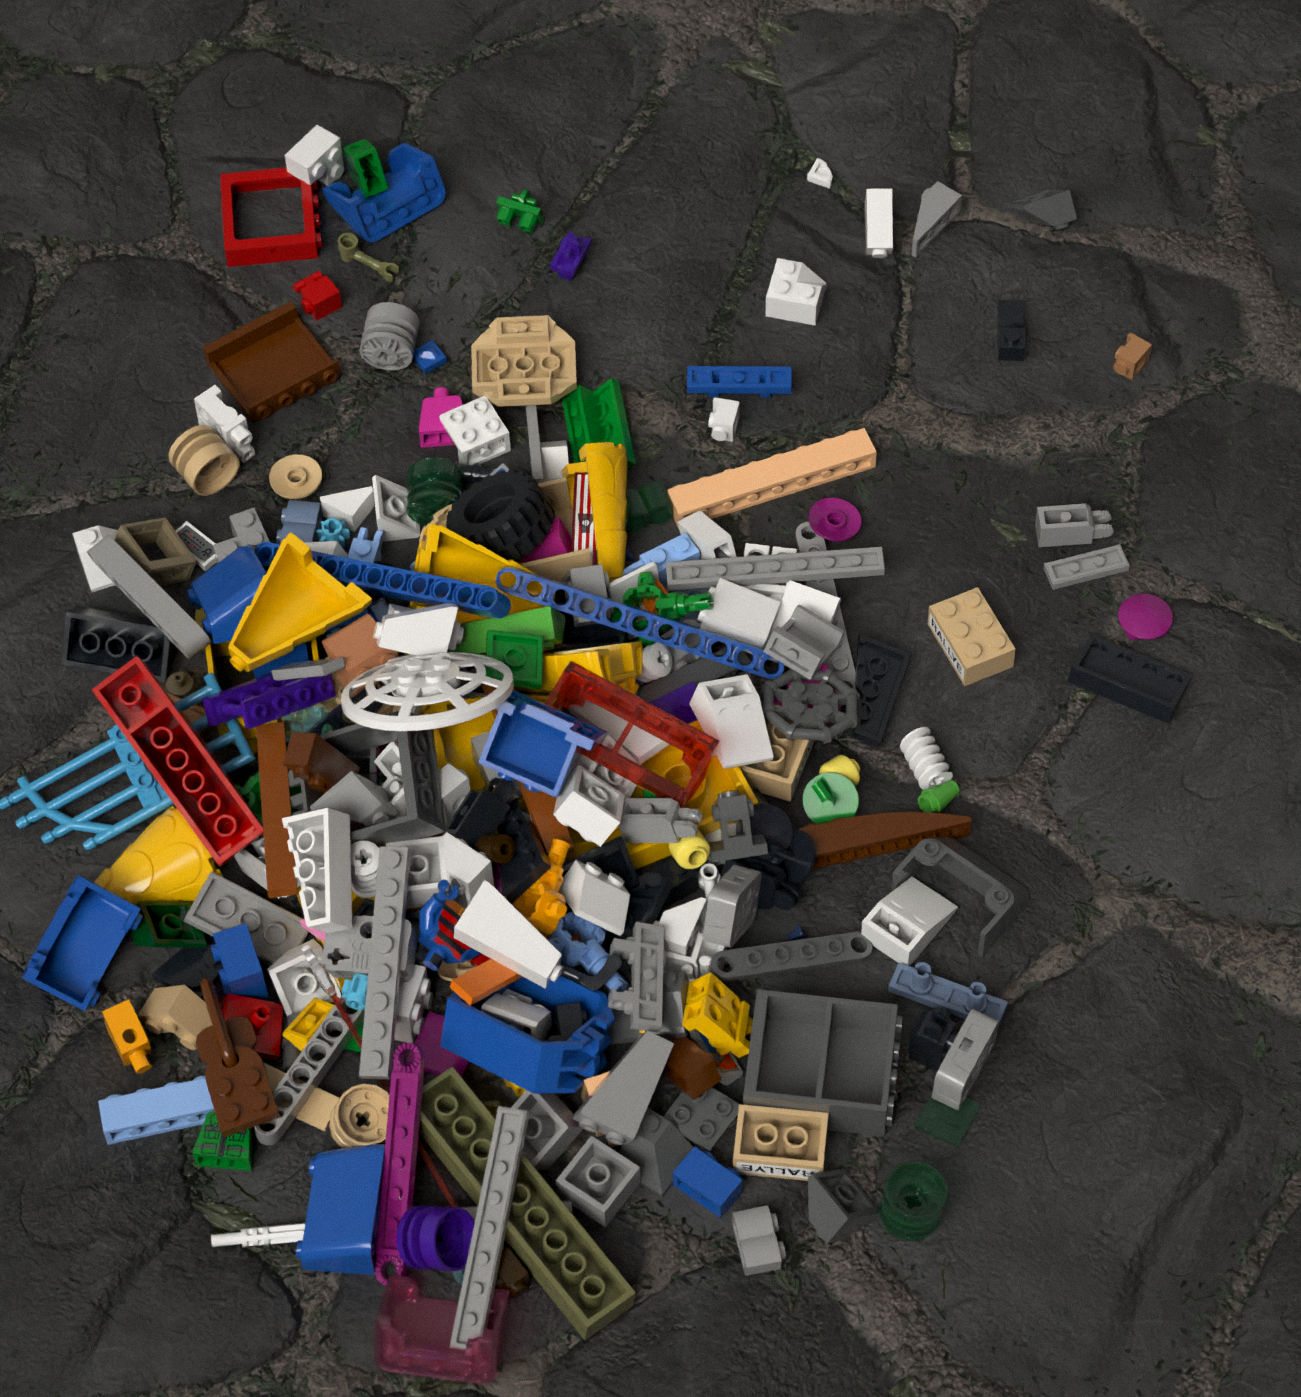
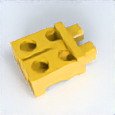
M711 972L689 982L686 997L687 1005H685L682 1026L689 1032L697 1029L709 1039L711 1046L717 1048L716 1051L721 1056L729 1052L733 1053L737 1058L748 1054L750 1042L745 1036L752 1032L753 1019L748 1016L750 1005L745 1001L740 1002L738 996Z

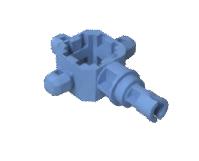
M573 911L559 919L556 930L547 936V940L562 954L561 962L564 965L571 967L582 965L590 976L597 975L610 956L601 947L608 930L575 915ZM570 934H573L574 936L579 935V940L581 941V943H579L577 940L572 941V936ZM616 972L605 985L610 991L614 988L617 992H624L629 984Z

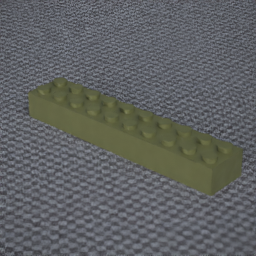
M451 1067L423 1086L419 1134L478 1206L496 1120L456 1070ZM522 1153L504 1240L586 1341L633 1307L636 1292Z

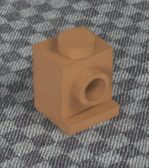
M1130 332L1127 335L1126 345H1121L1115 354V359L1117 360L1113 365L1114 370L1119 375H1124L1133 380L1149 362L1152 344Z

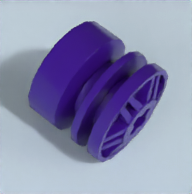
M428 1205L411 1207L402 1216L396 1232V1246L400 1258L407 1266L413 1269L462 1270L466 1267L475 1224L474 1219L467 1210L461 1207Z

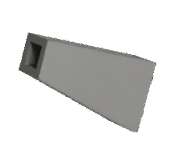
M646 1031L639 1036L576 1111L573 1119L580 1122L579 1126L587 1131L596 1132L597 1130L607 1135L606 1139L614 1144L626 1145L634 1140L674 1043L650 1031Z

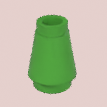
M949 780L925 789L918 797L919 807L923 812L940 813L960 793L959 787L955 781Z

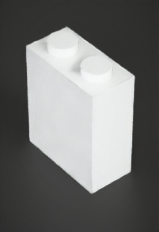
M720 578L716 588L711 586L709 589L714 601L709 603L714 605L713 609L700 611L697 619L702 622L700 628L763 648L781 602ZM743 650L745 652L752 654V652L749 650Z

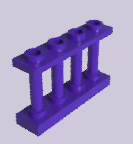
M272 673L202 699L209 726H217L243 716L245 727L252 729L335 697L336 692L332 673L325 676L278 681L273 679Z

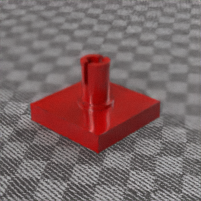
M227 993L224 998L223 1007L225 1021L235 1017L247 1018L251 1022L257 1038V1044L253 1050L258 1053L260 1058L276 1061L280 1055L282 1004Z

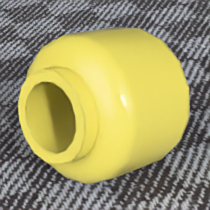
M845 755L835 756L823 764L819 770V774L825 772L840 773L849 778L855 787L860 781V767L858 763Z
M697 829L696 836L691 838L680 837L678 843H669V851L679 866L685 869H695L703 865L709 858L710 845Z

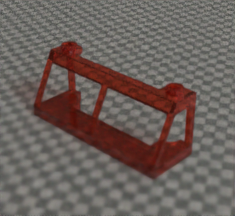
M570 661L545 704L555 709H558L560 705L568 709L571 705L583 707L587 700L628 721L613 749L600 744L591 751L582 748L580 754L656 795V798H672L679 803L680 808H686L707 777L720 741ZM634 725L684 752L681 761L690 768L692 776L686 788L683 789L618 753Z

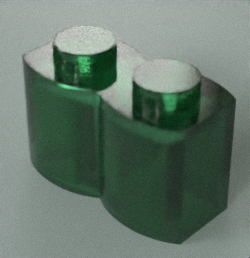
M662 481L651 482L638 489L626 490V532L640 531L648 524H663L674 517L673 504Z

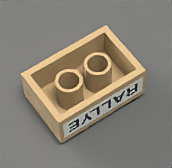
M978 587L929 606L928 626L964 686L1013 667L1016 649Z
M787 717L785 721L791 725L792 720ZM765 721L773 752V760L739 766L751 789L756 788L760 793L791 802L815 740L793 739L790 741L772 723Z
M739 1104L733 1169L741 1175L808 1181V1177L812 1173L823 1172L828 1113Z

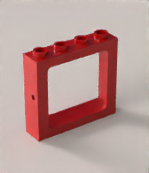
M287 168L220 174L224 249L228 267L318 258L317 248H322L321 233H316V229L321 228L319 213L315 214L314 211L319 209L318 194H313V190H318L317 179L309 185L288 173ZM301 187L305 229L303 233L236 239L233 193Z

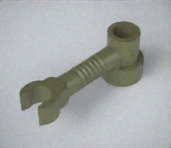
M344 233L339 236L338 250L344 262H352L355 259L378 271L384 280L388 282H393V275L388 273L389 271L399 274L397 264L381 262L360 251L358 248V238L354 234Z

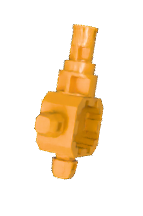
M553 839L547 856L551 867L512 904L525 919L542 935L549 936L556 930L559 919L563 918L567 911L564 895L559 893L564 879L562 877L564 871L562 865L571 845L559 839Z

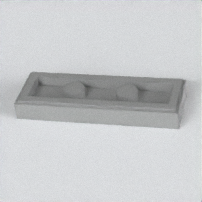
M1119 544L1044 563V571L1052 590L1129 571L1130 565Z
M343 657L293 662L271 670L273 679L276 681L317 677L341 670L345 667Z

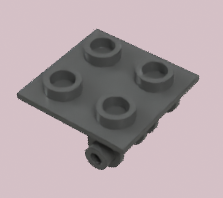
M713 1087L694 1100L682 1091L663 1117L669 1120L683 1136L710 1152L727 1128L733 1129L737 1124L736 1117L739 1104Z

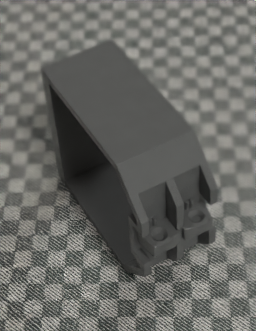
M399 711L392 712L386 715L398 716ZM357 723L319 735L344 756L398 740L407 816L350 832V846L355 842L364 840L370 841L380 848L386 847L385 843L422 839L446 832L433 729L387 731L369 728ZM289 770V786L293 788L301 785L302 793L290 797L291 807L298 810V812L293 813V816L311 812L310 806L323 794L318 790L308 787L306 781L295 777L293 771Z

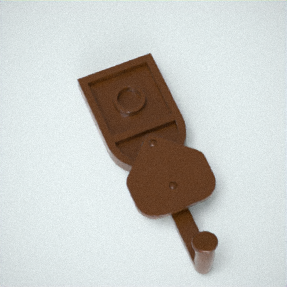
M207 977L203 978L200 986L212 1026L203 1029L198 1034L196 1046L202 1062L207 1064L205 1080L223 1137H227L279 1118L280 1114L264 1063L258 1053L253 1050L257 1044V1038L251 1022L245 1017H235L225 1021L222 1011L224 999L220 997L213 981Z

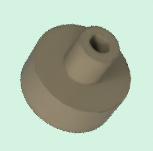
M176 672L170 675L166 681L167 692L183 699L194 693V682L188 673Z

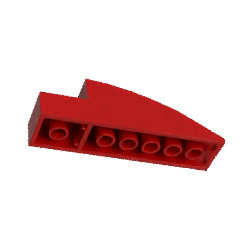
M138 656L134 657L92 689L93 693L218 866L224 864L263 834V826L188 717L175 705L148 666Z

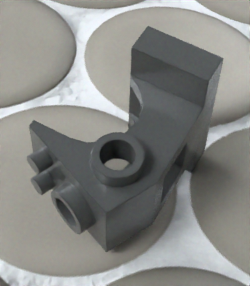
M738 790L718 794V799L714 801L715 805H712V815L714 822H720L721 841L709 842L711 862L768 854L767 842L763 834L751 835L749 817L754 816L752 800H747L746 794L739 795ZM742 820L744 834L729 836L727 822Z

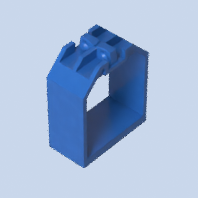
M559 976L556 982L550 981L545 989L529 979L521 977L471 1006L456 993L447 998L440 1047L533 1094L575 1093L583 1086V1081L576 1078L578 1074L591 1078L606 1067L607 1060L603 1050L610 1045L611 1039L607 1029L614 1024L615 1018L611 1008H608L606 994L599 990L591 991L562 976ZM507 988L531 998L533 1004L542 1005L548 1011H551V1020L554 1024L553 1009L556 1005L580 1002L581 1010L585 1009L587 1022L576 1030L567 1041L542 1042L482 1012L481 1007L494 994L503 995Z

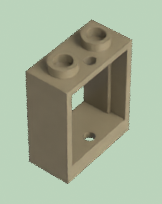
M166 517L120 525L114 540L159 586L188 581L197 562ZM156 542L167 558L149 561L139 545Z

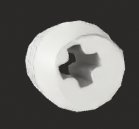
M656 642L653 645L642 648V675L636 677V684L641 686L644 683L665 677L670 673L673 660L671 652L666 645Z
M921 727L911 731L903 738L900 744V750L904 753L905 759L909 762V767L914 773V777L918 780V784L923 790L947 782L953 776L952 772H947L949 765L943 762L944 755L939 753V746L934 745L935 738L929 736L931 731L928 727Z
M361 840L350 846L351 888L361 898L375 897L379 848L370 841Z

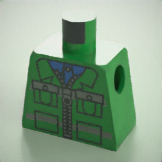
M362 139L343 148L350 175L365 198L388 189L377 150L366 139ZM365 175H371L372 178L368 180Z
M215 1112L207 1113L192 1153L196 1166L252 1171V1128L223 1137Z

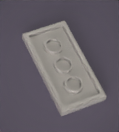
M212 871L184 919V922L213 936V933L246 923L258 960L269 966L273 965L288 950L303 944L309 932L301 926L300 921L303 918Z

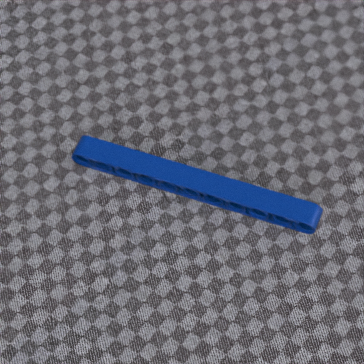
M262 542L255 548L256 556L267 570L280 544ZM312 551L313 561L345 587L353 582L362 591L431 606L452 603L458 607L457 611L495 619L505 617L511 608L510 599L490 586Z
M513 566L502 567L496 575V585L505 593L545 606H551L554 609L768 679H775L784 671V664L778 661V668L774 672L764 670V662L773 657L763 652V648ZM503 573H513L516 576V583L510 587L503 585L500 580ZM531 581L540 582L543 587L542 592L538 595H531L527 591L528 583ZM559 589H563L569 594L568 601L563 604H558L553 599L554 592ZM584 598H591L595 602V608L591 612H584L580 609L579 603ZM618 607L622 612L621 617L616 621L609 620L606 617L608 608ZM638 615H643L648 620L647 626L641 630L634 628L632 625V620ZM663 624L672 625L674 628L673 635L669 638L661 637L658 634L660 626ZM692 632L700 636L699 644L694 647H690L685 643L686 635ZM717 641L724 642L726 644V651L722 655L713 654L711 652L713 643ZM749 650L752 652V659L749 663L742 664L737 660V655L740 651Z

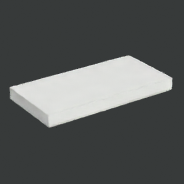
M637 695L627 702H604L578 698L568 705L571 714L582 721L607 731V734L640 764L683 735L682 727Z

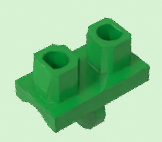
M524 189L521 195L513 193L512 200L500 196L497 199L496 204L499 208L497 221L499 224L511 226L513 218L516 216L521 218L518 225L519 229L532 233L537 223L542 224L545 217L541 215V209L536 207L537 200L531 198L530 190Z

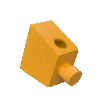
M128 999L102 1011L106 1029L124 1065L132 1064L137 1074L148 1071L152 1067L148 1057L152 1054L150 1043L130 1000Z

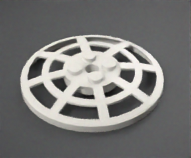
M446 652L416 655L387 662L360 674L344 688L341 694V704L345 715L350 720L369 728L387 731L436 729L469 721L497 708L507 700L513 691V674L510 668L503 662L479 654ZM484 665L503 673V680L500 681L487 677ZM474 666L477 670V673L474 674L460 672L459 668ZM391 679V683L378 690L374 686L375 681ZM461 679L470 681L467 684L461 686L460 688L455 689L460 684ZM481 683L496 687L489 695L471 704H467L461 697L476 689ZM366 684L368 696L354 704L350 699V695L358 687ZM393 691L396 695L401 697H394L386 694ZM375 700L389 705L401 706L398 716L376 714L363 709ZM450 700L456 707L453 710L434 714L410 716L414 706Z

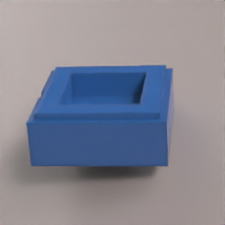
M433 341L414 350L412 359L424 374L447 363L446 356Z

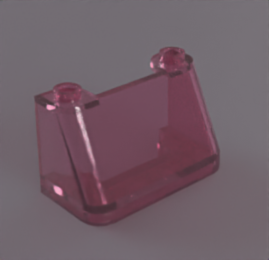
M389 1275L375 1320V1363L382 1370L394 1373L477 1384L491 1382L494 1380L498 1368L509 1307L510 1290L494 1289L487 1328L483 1330L479 1337L468 1339L466 1350L449 1348L459 1302L419 1297V1287L414 1280L404 1276Z

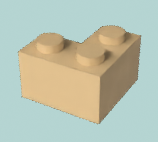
M186 985L154 988L137 1016L145 1023V1028L155 1034L174 1033L181 1039L180 1043L191 1050L197 1049L196 1038L203 1029L212 1026L206 1003Z

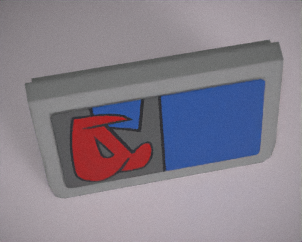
M697 1029L689 1032L691 1039H695L706 1054L710 1052L719 1063L717 1070L721 1078L720 1083L728 1086L743 1075L741 1067L731 1052L721 1056L716 1051L717 1048L711 1046L709 1039Z

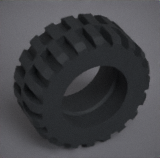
M517 470L496 472V475H488L483 478L484 480L478 483L475 482L469 490L460 494L459 500L454 501L452 510L448 512L446 528L475 544L482 545L506 560L511 559L518 562L526 554H531L538 544L541 545L545 540V534H549L551 524H553V508L533 476Z

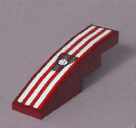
M575 472L571 552L589 548L592 566L598 565L588 473Z

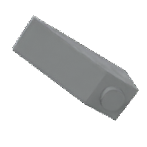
M938 181L931 188H927L921 196V205L912 243V256L915 258L961 211L962 195Z

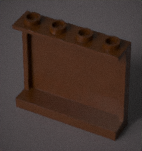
M292 301L203 346L206 364L252 424L267 418L270 414L282 408L290 406L293 402L304 396L311 395L317 389L331 384L341 377L339 360H331L298 318L297 308Z

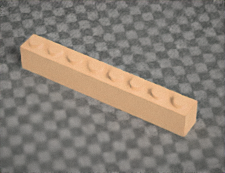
M865 428L856 431L852 430L834 438L823 439L815 444L800 446L783 454L778 453L767 459L752 461L735 469H727L719 474L701 477L687 484L676 485L671 489H667L668 507L677 527L678 521L699 510L710 519L875 468L877 452Z

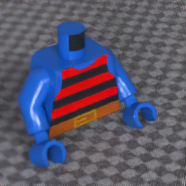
M446 879L438 883L439 893H434L419 912L420 934L418 941L429 950L423 960V964L434 971L439 970L443 961L448 964L464 963L482 954L454 938V927L465 909L453 900L458 895V888L455 884L450 890L445 891L449 886V882Z

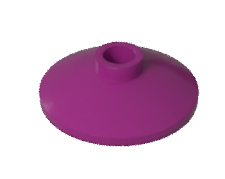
M821 499L814 503L809 511L808 521L812 530L824 539L845 541L853 538L860 530V513L851 503L843 499Z

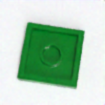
M488 630L486 634V656L499 660L510 668L513 674L514 687L541 689L544 636ZM485 666L487 677L500 681L503 680V673Z

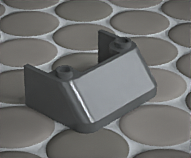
M942 836L920 841L893 871L891 892L910 877H914L924 865L934 866L938 864L985 897L986 907L996 914L980 933L978 955L983 957L1026 908L1029 897L1027 889L952 837Z

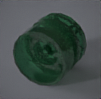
M443 458L422 459L409 467L407 471V514L412 521L426 526L434 519L433 515L453 504L454 501L459 500L462 493V471L456 463Z
M913 1161L904 1162L894 1167L887 1175L879 1205L880 1221L889 1233L896 1238L906 1241H919L933 1234L939 1226L948 1195L946 1181L941 1173L929 1164Z

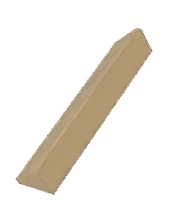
M264 1063L272 1091H274L286 1073ZM298 1078L294 1081L297 1084L306 1083ZM316 1087L296 1118L326 1131L329 1127L330 1114L340 1098ZM283 1100L278 1104V1106L281 1108H287L292 1104V1102L289 1100Z

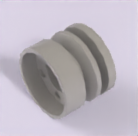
M382 302L373 305L368 310L359 349L361 357L368 364L379 369L400 370L406 368L413 358L420 324L418 316L410 308L393 302Z

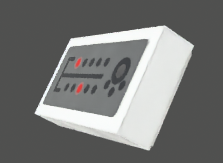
M187 521L176 530V533L197 561L196 564L206 572L216 563L213 545L216 543Z

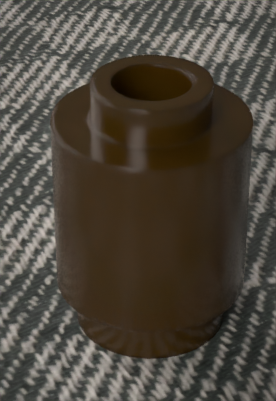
M486 833L478 839L476 852H483L493 863L504 864L513 858L515 844L512 838L507 835Z

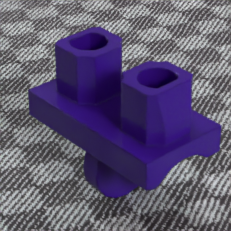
M568 232L566 237L560 242V248L550 264V269L557 271L559 277L572 280L592 245V239L580 238Z

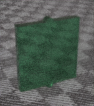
M931 1093L914 1127L932 1135L934 1140L941 1139L958 1148L981 1104L966 1097L959 1110H956L933 1099Z

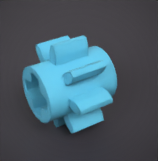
M334 517L321 521L322 529L316 530L317 539L320 542L337 541L341 547L345 548V539L350 538L349 529H346L345 521L340 522Z
M355 974L352 981L345 979L341 992L343 993L342 998H346L347 1006L356 1010H365L367 975Z

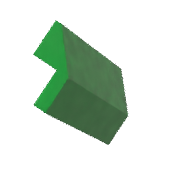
M611 378L595 391L578 385L577 389L562 398L574 463L586 462L580 460L579 450L584 444L614 442V446L623 444L626 448L627 470L636 464L618 380Z

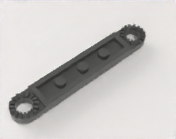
M849 932L719 951L712 957L708 967L710 969L709 972L715 975L721 982L737 979L744 980L845 965L852 962H862L871 954L873 945L861 932ZM854 940L859 943L861 942L864 952H855L851 947V942ZM717 961H728L731 971H721L717 966Z

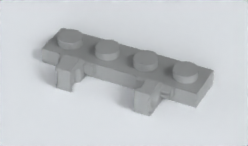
M636 922L633 927V937H627L626 940L614 938L610 946V955L616 954L621 960L628 959V964H632L631 987L627 991L617 992L612 988L608 996V1008L624 1010L625 1014H631L630 1028L659 1033L662 1028L664 926Z

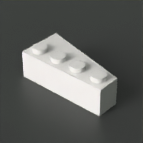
M324 808L282 818L283 826L288 829L290 837L287 840L289 851L293 852L296 866L293 867L295 878L300 880L302 890L299 892L307 927L326 933L351 929L350 815L331 808Z

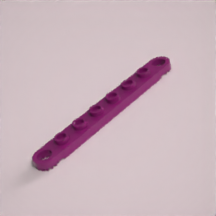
M402 1043V1045L395 1049V1054H393L394 1064L393 1072H391L376 1242L377 1258L374 1268L376 1279L386 1286L400 1284L405 1279L407 1273V1265L400 1258L396 1246V1232L402 1216L413 1204L425 1053L419 1045L414 1043ZM408 1050H412L415 1053L414 1056H416L414 1058L415 1062L413 1061V1064L410 1066H406L403 1060L404 1054ZM389 1262L394 1263L397 1269V1274L392 1279H389L385 1274V1267Z

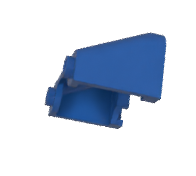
M404 142L392 149L388 155L387 162L390 172L384 174L388 186L387 190L368 198L364 197L360 189L351 193L348 186L342 182H334L322 190L328 203L357 235L365 241L373 243L443 202L446 194L433 156Z
M251 545L237 548L190 584L191 589L187 590L190 606L194 605L197 610H204L206 619L202 620L203 630L207 635L211 636L214 644L232 640L246 607L251 605L260 582L266 574Z
M78 873L22 974V979L83 1011L86 1010L88 1005L93 1007L101 993L96 990L98 983L124 935L129 929L135 931L143 916L139 914L141 908Z
M370 1144L317 1152L316 1158L311 1157L309 1175H313L305 1229L303 1240H298L296 1248V1258L301 1259L303 1270L375 1275L376 1259H373V1255L375 1254L377 1242L376 1234L379 1220L385 1144Z

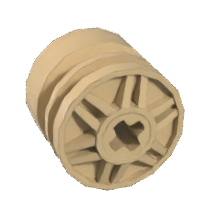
M208 425L194 426L185 431L173 443L168 455L172 466L184 477V480L198 495L202 496L215 494L226 487L236 476L240 466L239 458L212 427Z
M360 1084L351 1087L341 1095L330 1114L329 1122L332 1138L339 1147L347 1148L370 1144H384L389 1106V1094L387 1091L376 1085ZM363 1116L366 1118L365 1125L363 1124L361 1127H358L356 1122Z

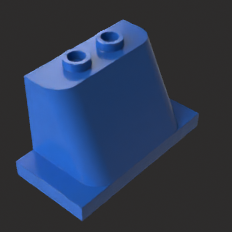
M513 690L507 700L495 708L498 710L478 763L497 771L498 776L509 781H514L515 779L524 783V787L530 791L537 793L543 791L557 798L561 794L582 748L589 751L593 750L604 741L607 731Z

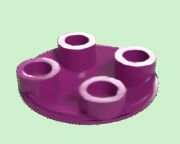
M1136 594L1127 598L1121 604L1118 619L1129 639L1149 640L1165 637L1168 634L1172 625L1173 615L1169 605L1158 596Z

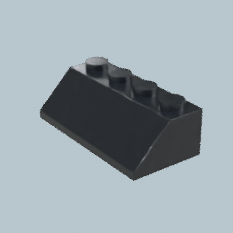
M75 606L66 611L62 665L114 673L138 656L148 666L158 681H167L178 648L149 618Z

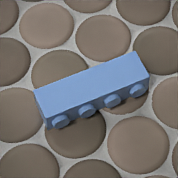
M199 1076L192 1081L183 1083L171 1082L164 1087L155 1089L143 1088L127 1095L115 1094L98 1101L103 1133L108 1145L202 1125L207 1113L215 1112L205 1076Z

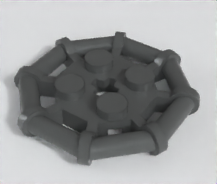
M789 667L787 672L772 681H765L761 687L763 692L762 710L765 721L772 723L790 741L793 739L822 741L824 744L830 743L832 738L848 728H855L859 722L857 700L860 694L858 690L849 687L834 674V670L829 668L826 671L819 670L812 677L811 681H821L820 683L802 682V680L810 679ZM792 681L787 690L780 689ZM833 688L841 694L836 695L833 693ZM774 699L781 701L782 706L775 707ZM807 704L813 705V708H807ZM846 705V713L838 711V706ZM787 717L792 720L791 725L785 721ZM830 721H831V724L834 723V722L836 723V724L832 725V726L829 727V728H828V726H826V723H828V722H830Z

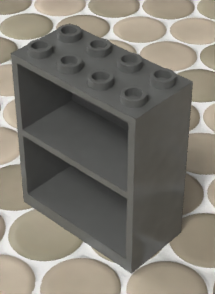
M757 989L743 1105L828 1113V1131L884 1137L885 1126L892 1125L903 1016H897L898 1005Z

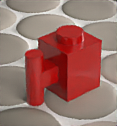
M320 271L292 285L297 294L301 292L302 300L300 305L306 314L310 313L316 321L342 308L340 291L327 275L323 277Z

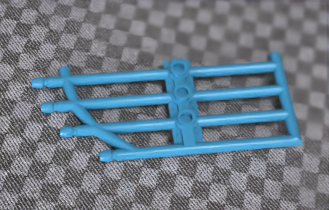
M213 673L204 676L207 686L175 703L182 712L203 701L202 698L222 691ZM206 715L192 722L198 732L209 726ZM236 718L225 722L229 732L207 743L210 750L214 753L235 741L241 755L222 765L227 774L256 759ZM114 725L112 729L107 731L110 739L32 782L29 781L27 776L20 777L17 782L21 788L12 792L10 796L0 799V809H6L12 806L13 803L16 804L28 797L36 806V809L15 821L19 829L25 828L31 822L34 823L46 816L60 825L41 836L44 844L51 843L57 837L60 838L73 830L96 833L95 837H90L83 842V846L87 851L154 816L174 803L119 727ZM114 749L121 760L120 763L49 802H46L37 792ZM125 772L132 783L128 788L73 818L58 811L59 808ZM138 795L143 809L114 825L91 822V820Z

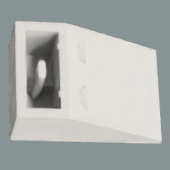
M746 674L700 682L689 705L723 768L727 769L773 760V752L760 698L749 676Z
M910 877L877 903L862 921L861 934L871 941L875 948L896 962L910 966L958 910V906L914 877Z

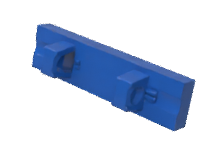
M687 366V393H708V397H719V393L760 394V398H770V394H791L792 367Z

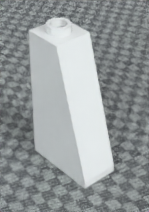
M484 880L454 927V938L546 989L550 981H557L563 970V966L560 965L562 954L489 882Z

